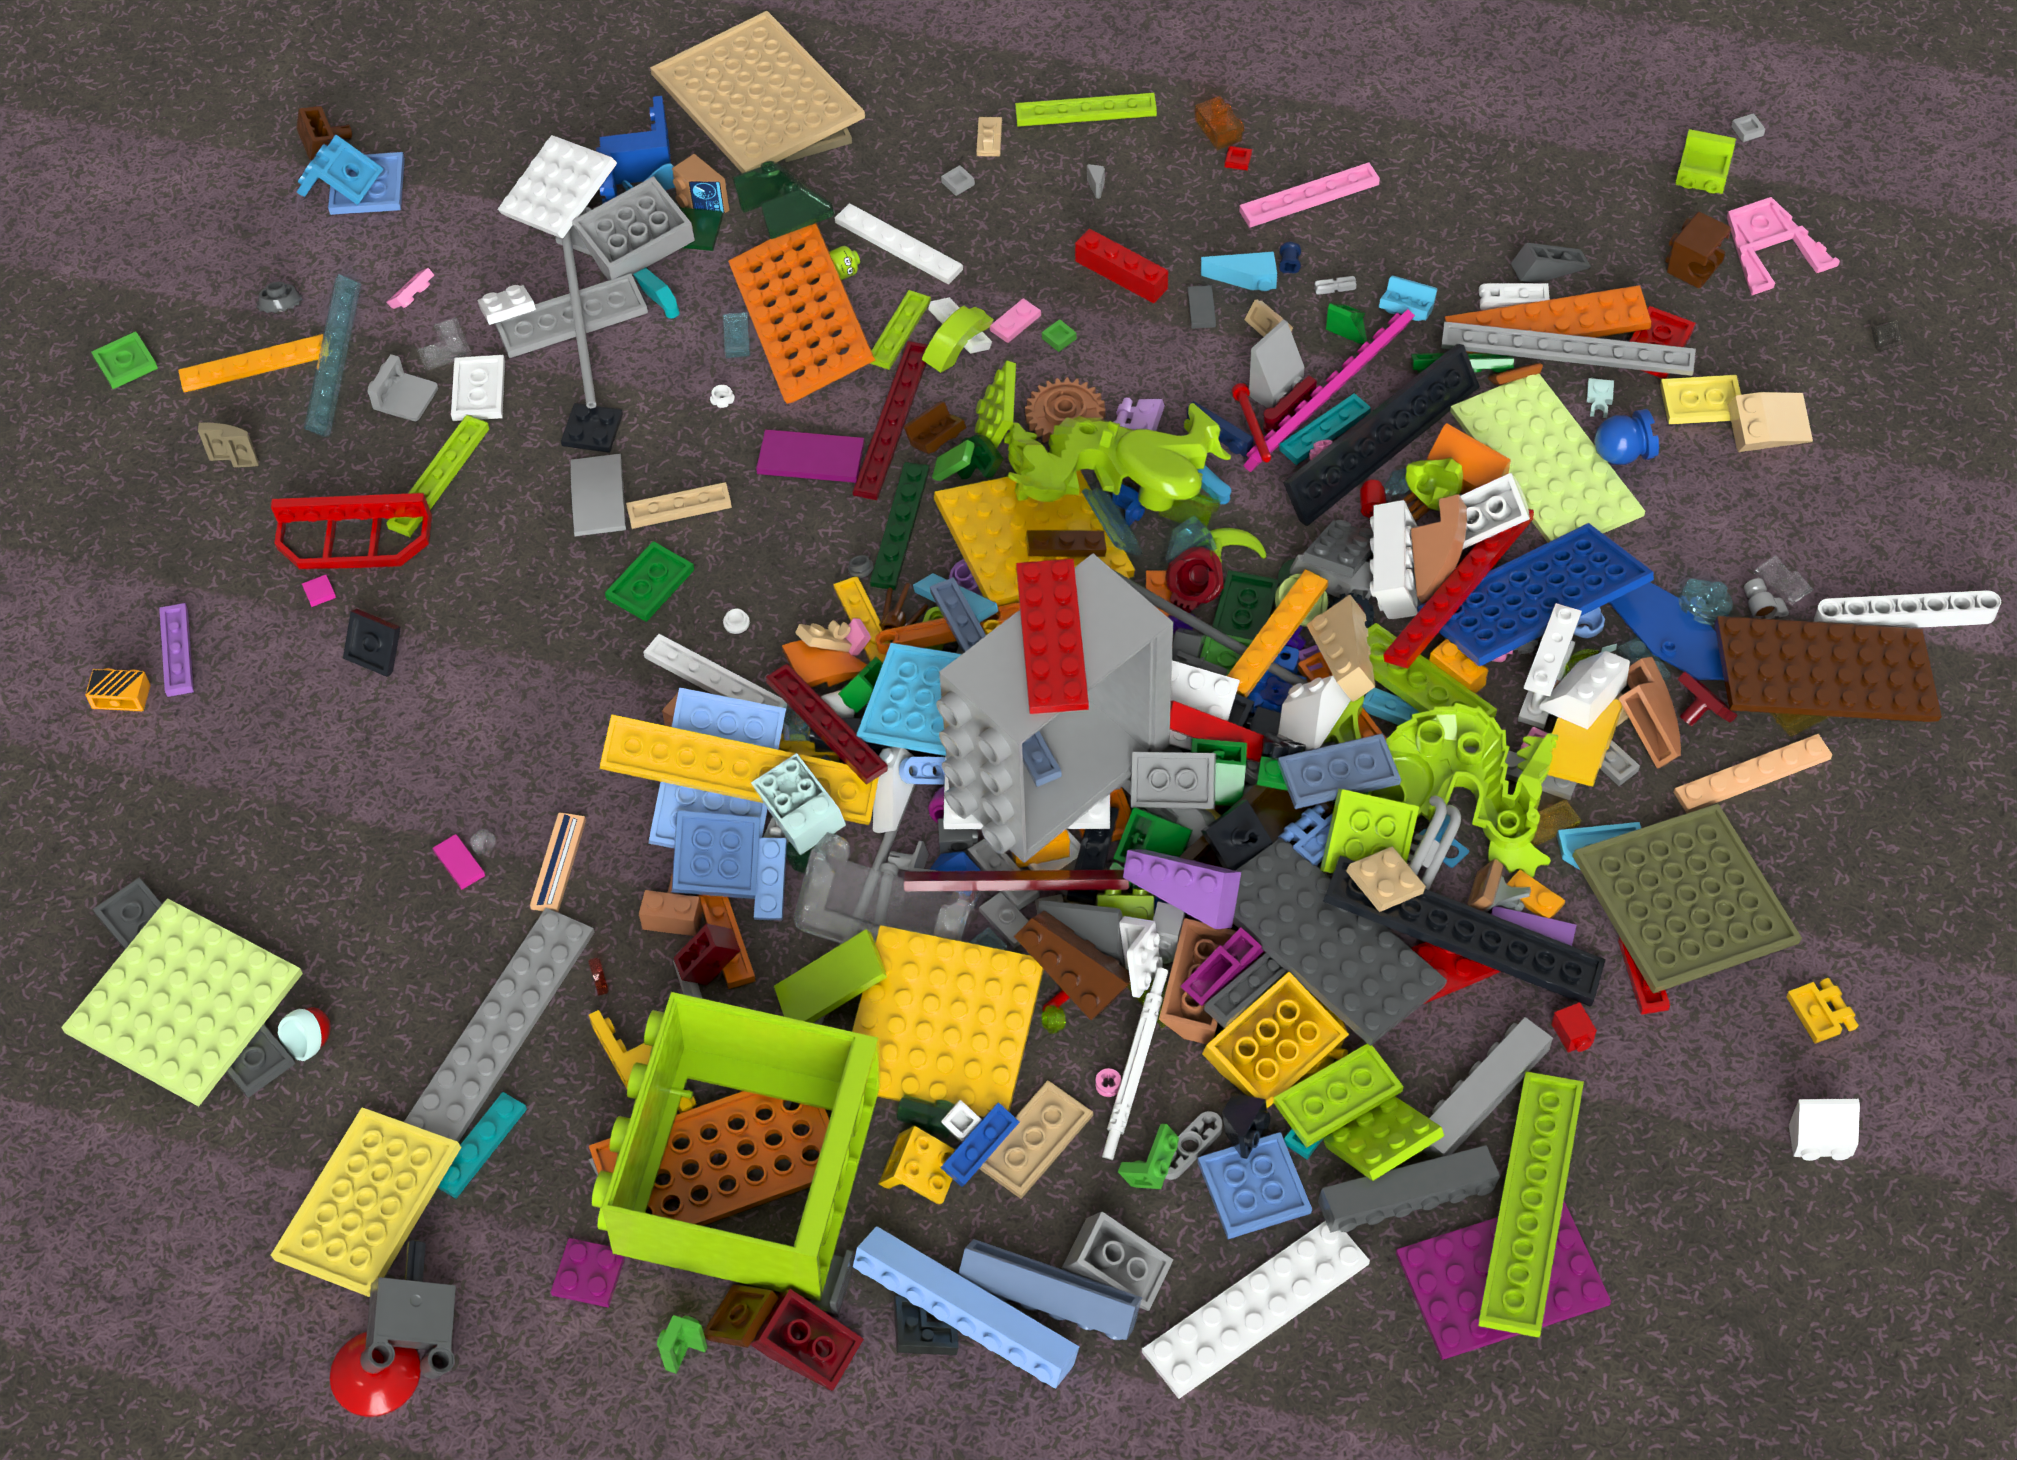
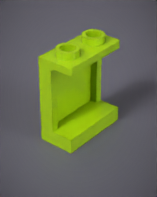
M1689 129L1675 185H1680L1687 189L1705 190L1708 193L1723 194L1736 138Z

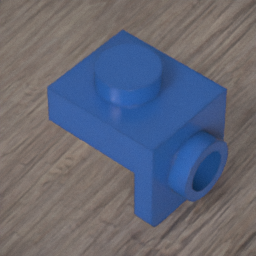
M1121 484L1119 495L1113 493L1112 503L1126 510L1125 525L1130 527L1135 520L1139 521L1142 518L1145 507L1139 502V493L1135 489Z

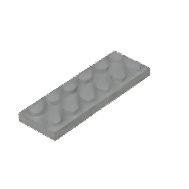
M631 273L579 290L586 333L648 313L647 306ZM570 293L535 304L536 310L494 323L509 358L576 337Z

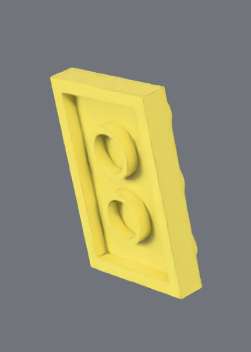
M1737 375L1661 379L1660 384L1668 424L1731 421L1728 404L1735 396L1741 395Z

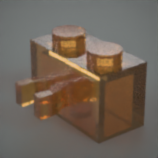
M1221 96L1195 105V121L1216 150L1242 141L1244 125L1240 118L1237 119L1231 106L1228 103L1226 104Z

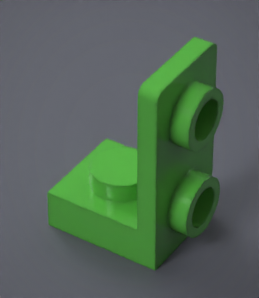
M1160 1124L1147 1162H1121L1118 1173L1132 1187L1161 1189L1164 1179L1168 1174L1174 1152L1177 1150L1179 1137L1167 1124Z

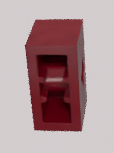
M706 923L673 959L682 981L708 985L741 950L731 928Z

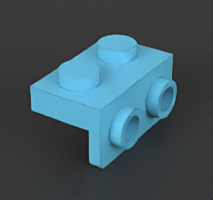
M1391 276L1387 291L1380 299L1379 308H1383L1391 314H1403L1409 309L1415 315L1412 320L1426 321L1433 310L1437 288Z

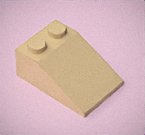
M1758 392L1737 395L1728 404L1738 452L1813 442L1803 393Z

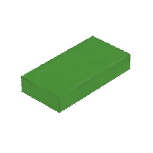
M966 440L937 457L932 478L936 481H942L970 465L974 443Z

